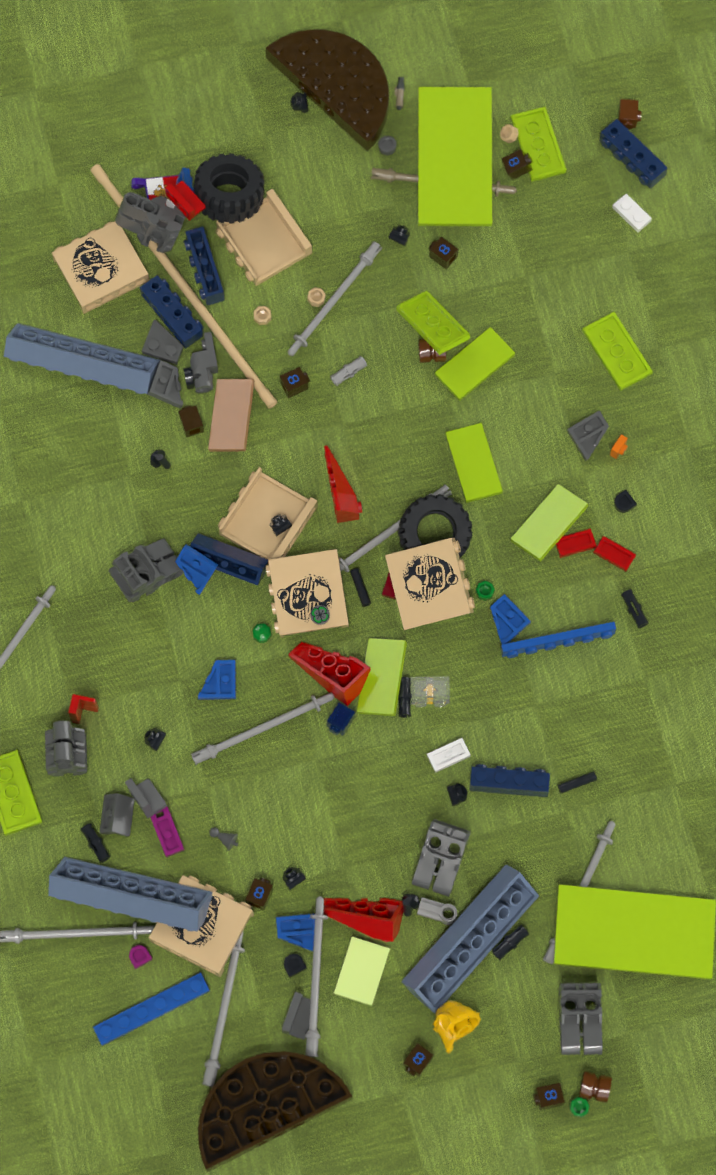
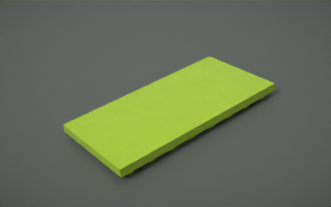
M419 87L418 226H492V87Z
M558 885L553 965L711 980L713 977L716 900Z

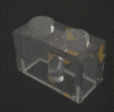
M449 676L411 677V705L425 707L427 706L426 704H434L436 707H443L449 704Z

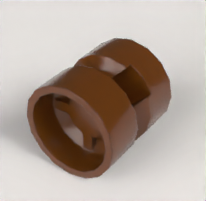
M419 339L420 363H429L432 359L435 362H446V352L439 355L425 339Z
M584 1071L579 1097L585 1099L595 1097L596 1101L607 1103L612 1077L605 1075L596 1077L595 1073Z

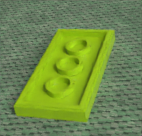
M546 107L511 115L512 125L518 129L517 140L520 149L526 154L529 153L533 161L531 164L533 170L528 172L531 182L566 173L567 169Z
M427 290L396 306L398 313L439 355L470 339V334Z
M615 311L582 328V332L620 391L653 373Z
M490 327L435 372V376L460 401L513 358L515 352Z
M482 423L445 432L466 503L502 494L503 490Z
M558 484L511 537V542L541 562L587 509L588 503Z
M369 638L365 664L371 670L359 695L358 714L396 715L407 646L405 640Z
M18 750L0 755V823L5 836L42 823Z

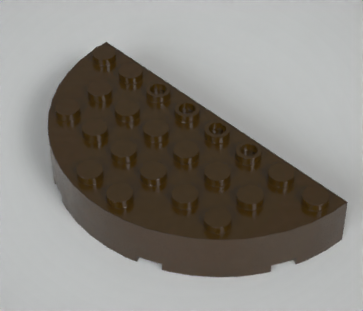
M312 29L283 36L265 48L266 59L303 93H306L308 98L367 152L379 139L387 122L389 86L380 62L367 47L354 38L339 32Z
M282 1051L261 1053L244 1059L222 1075L210 1090L203 1104L199 1117L198 1143L204 1167L209 1172L353 1100V1096L338 1075L325 1064L309 1056Z

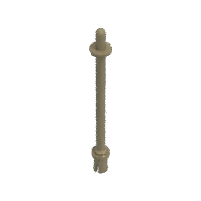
M372 167L371 179L385 180L387 183H391L394 180L418 183V175L396 173L393 168L387 170ZM500 180L497 181V184H492V192H495L496 197H498L499 192L515 194L517 192L516 187L500 185Z

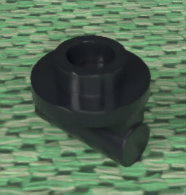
M297 92L292 96L291 105L293 110L301 111L302 113L309 111L306 93Z
M398 225V227H393L388 238L406 246L410 233L408 228Z
M158 449L152 453L150 457L152 467L158 468L161 465L165 469L171 467V464L165 458L163 450Z
M278 514L271 519L270 527L276 537L292 527L286 515L281 516V514Z
M157 728L149 729L144 736L145 744L152 750L157 751L166 733Z
M456 783L447 787L452 806H457L466 801L468 793L463 785Z
M297 867L288 868L282 877L289 890L306 879Z
M414 894L403 895L404 915L409 917L412 915L413 909L419 908L420 901Z

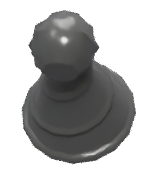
M216 827L211 828L209 831L211 837H218L227 848V851H230L233 845L237 847L239 844L236 842L238 838L237 833H220Z

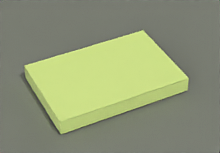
M352 937L334 995L372 1006L390 948Z

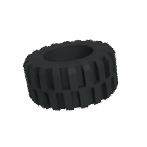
M229 153V155L219 154L218 157L212 156L208 161L205 160L197 168L196 175L194 176V193L206 206L201 213L205 216L208 215V218L213 221L215 219L218 220L219 223L229 222V224H234L235 221L240 223L245 221V218H251L260 210V206L263 204L264 175L258 165H254L252 160L249 158L245 159L242 155L235 156L232 153ZM230 184L238 186L242 190L229 193L220 191L216 187Z
M430 494L423 498L420 497L410 504L400 520L398 530L400 546L404 550L422 546L423 544L417 534L420 521L427 515L439 514L450 521L453 528L452 538H455V541H458L460 544L461 552L458 553L461 558L468 549L473 534L471 532L472 522L469 520V514L462 508V504L455 502L451 497L447 498L442 494Z

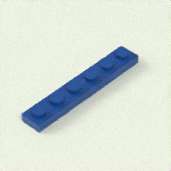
M615 622L502 644L501 654L502 657L514 658L521 653L534 654L537 650H553L556 646L560 645L568 647L579 641L588 643L593 641L594 638L601 637V639H607L615 634Z
M199 973L94 1026L93 1029L103 1046L210 992L202 974Z

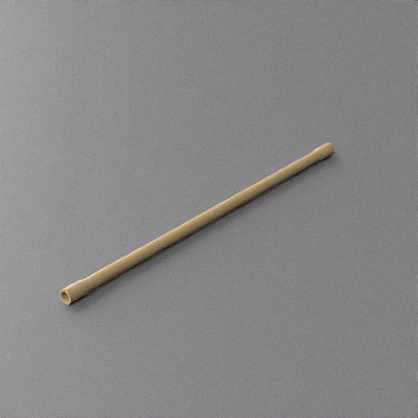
M99 164L94 165L90 171L98 182L102 184L117 206L120 207L123 197L109 180ZM150 240L148 244L150 250L247 379L254 380V388L269 409L277 404V400L263 385L166 254L156 251L158 244Z

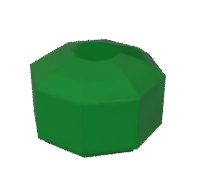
M488 581L478 583L476 588L478 599L484 601L491 599L495 592L493 584Z
M265 623L257 624L252 630L253 638L258 643H265L271 638L270 627Z
M577 1097L571 1101L570 1110L574 1116L583 1117L588 1113L590 1105L585 1098Z

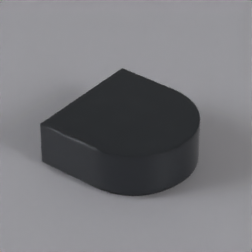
M183 368L187 390L194 389L191 368Z
M627 490L618 494L614 500L615 509L621 513H627L637 506V503Z
M290 954L284 960V968L289 978L307 969L303 959L297 954Z

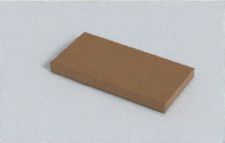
M217 379L208 446L210 452H246L254 389L253 379Z

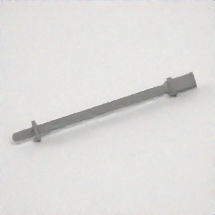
M373 241L366 252L359 256L360 262L300 336L294 335L295 343L288 350L289 356H293L301 346L307 347L306 339L364 267L373 263V259L382 250V247L377 242Z
M443 485L432 495L442 494L444 497H448L452 492L451 490L448 491L447 485ZM400 520L345 560L339 557L340 571L349 572V565L398 531Z
M49 586L42 597H36L37 605L1 654L0 669L42 609L50 607L48 601L56 591L55 586Z
M328 693L317 699L312 695V701L217 745L207 744L205 748L191 753L195 765L209 758L214 759L218 752L314 708L319 712L321 711L319 706L332 701L334 694Z
M614 821L608 822L603 835L597 834L596 837L600 842L579 887L588 886L606 845L613 844L610 836L615 828ZM555 937L550 939V946L543 958L545 962L552 965Z
M321 896L316 899L315 915H310L311 919H315L310 1020L309 1030L305 1034V1055L309 1057H318V1039H321V1035L317 1031L322 928L323 920L328 919V916L323 915L324 898Z
M133 922V927L25 932L20 930V928H15V930L0 931V942L20 944L24 939L133 935V938L137 939V934H151L154 926L137 927V922Z
M243 932L231 953L210 1059L204 1064L206 1069L202 1085L209 1087L215 1085L217 1070L221 1066L217 1060L239 953L245 952V949L241 948Z

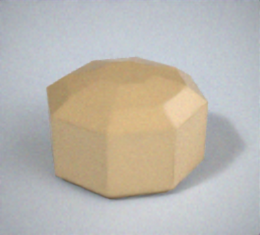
M510 124L503 126L500 131L501 139L509 144L514 142L518 137V129Z
M313 288L308 292L307 300L311 306L320 307L325 303L326 294L321 288Z
M258 306L254 310V321L259 325H267L271 321V310L266 306Z

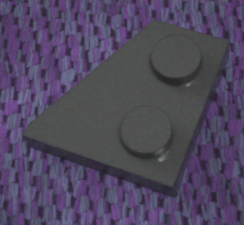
M153 320L142 349V354L177 365L183 351V345L157 320Z
M160 360L148 395L180 409L183 406V400L180 397L181 386L178 381V368Z
M597 411L566 431L584 460L587 461L609 425L601 412Z

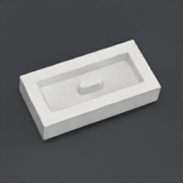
M627 194L613 204L612 208L637 232L641 231L652 220Z
M463 738L427 754L435 773L471 756Z

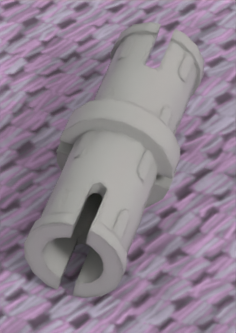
M359 356L348 365H343V368L331 375L330 378L338 386L349 377H354V374L366 367L367 363L362 356Z

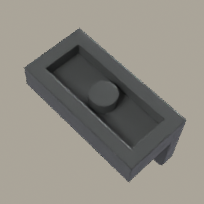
M132 778L125 781L130 794L147 819L167 807L166 802L150 779H146L137 786Z
M118 793L104 795L99 833L104 835L119 834L125 837L130 836L134 798Z
M294 993L282 1027V1033L305 1040V1034L309 1030L311 1000L303 997V994Z

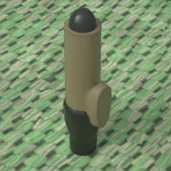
M398 77V83L395 86V96H397L396 108L399 111L403 108L404 77Z

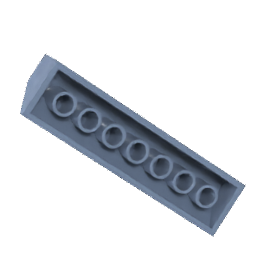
M19 323L7 335L4 357L9 358L11 361H22L30 366L45 367L49 371L56 370L63 372L65 375L80 376L84 380L99 381L103 385L110 384L117 386L119 389L134 390L138 394H148L160 361L159 359Z
M64 857L49 875L48 896L196 932L205 922L213 894L211 891Z
M505 865L401 982L428 1009L436 1013L437 1009L447 1001L539 895L519 871Z

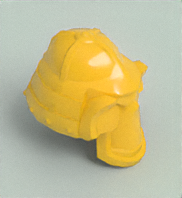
M447 1001L437 1009L433 1023V1030L441 1037L448 1054L453 1050L454 1042L472 1032L481 1020L479 1012L457 1001Z

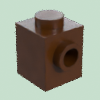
M620 99L618 120L627 129L636 128L637 121L641 122L642 111L638 110L639 100Z

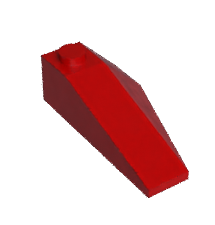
M324 446L336 521L341 523L359 520V513H362L361 501L357 502L356 495L328 446Z
M303 642L288 654L296 664L329 693H333L334 697L346 706L361 693L371 670L368 665L355 657H344L338 652H327L322 650L321 647Z
M324 898L323 915L374 939L394 942L400 931L404 913L403 901L389 898H380V901H368V898H361V901L351 902L348 898Z

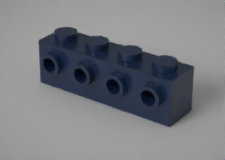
M618 119L614 120L601 132V145L609 149L618 161H622L626 165L627 170L638 177L641 184L647 185L651 189L666 176L668 167Z
M199 227L185 231L186 240L183 242L186 251L190 250L189 262L191 268L195 267L196 273H194L196 284L200 283L201 289H199L201 300H205L207 306L225 301L224 291L204 228Z
M156 275L140 287L141 296L186 349L203 337V326L199 320L192 318V313L187 306L183 307L179 296L169 290L170 286L165 279L161 280Z
M199 533L191 542L190 547L217 563L216 570L255 585H259L265 576L266 565L269 562L268 559Z
M477 764L475 767H471L469 791L548 797L550 773H546L542 769H535L533 772L526 771L525 768L509 770L504 766L487 768V765Z

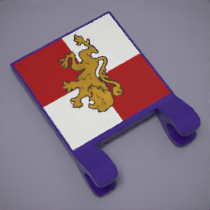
M179 175L145 179L133 178L131 180L132 189L137 190L145 187L147 199L152 200L153 198L163 196L167 198L165 206L174 209L175 205L165 195V187L170 183L175 186Z

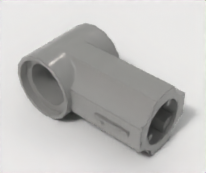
M422 898L417 915L440 921L445 925H451L456 921L457 910L452 904H443ZM450 910L454 916L446 919L443 916V912Z

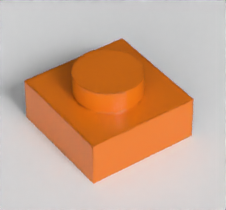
M621 434L611 449V457L617 459L619 455H623L628 448L626 445L627 437Z

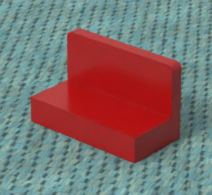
M180 181L175 186L170 183L165 187V195L189 221L206 208L205 204L184 181Z
M73 694L68 711L71 722L80 724L83 710L98 712L99 708L96 699Z

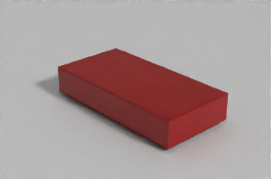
M591 528L563 536L555 544L560 558L594 549L597 546Z
M605 536L602 537L593 552L627 572L636 557V554Z

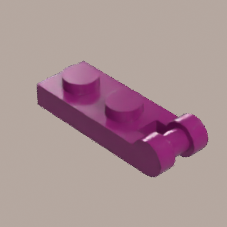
M168 807L157 812L163 811L164 816L157 818L156 814L150 817L166 858L185 851Z

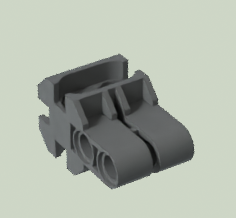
M128 192L124 195L116 214L115 222L118 226L136 233L142 245L148 247L151 240L158 243L156 251L165 253L172 250L185 216L176 206L174 209L165 206L167 198L163 196L150 200L136 193Z
M166 539L158 540L148 546L139 545L130 554L127 551L113 560V567L109 569V573L129 602L139 600L140 596L145 593L146 596L152 594L161 585L181 576L184 571L176 564L177 556L174 555V551Z
M68 721L54 722L53 729L45 731L46 771H48V775L64 776V774L73 773V776L86 774L87 742L85 730L73 728L71 722Z
M433 819L421 851L412 885L429 890L435 875L437 877L432 891L449 897L471 831ZM438 837L441 840V845L438 847L433 846L431 838ZM451 844H458L460 851L458 853L451 852ZM439 859H442L439 871H437L436 867Z
M601 983L560 984L558 999L561 1055H580V1038H583L584 1055H602ZM565 1002H574L575 1009L568 1010L565 1007ZM585 1002H594L596 1008L593 1010L587 1009ZM580 1021L582 1023V1033H580Z

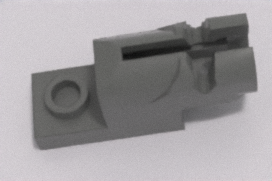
M211 332L204 333L205 339L201 340L203 351L192 353L190 359L196 393H207L213 390V374L218 373Z

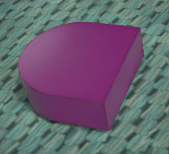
M142 945L134 946L129 952V959L135 970L153 960L148 950Z

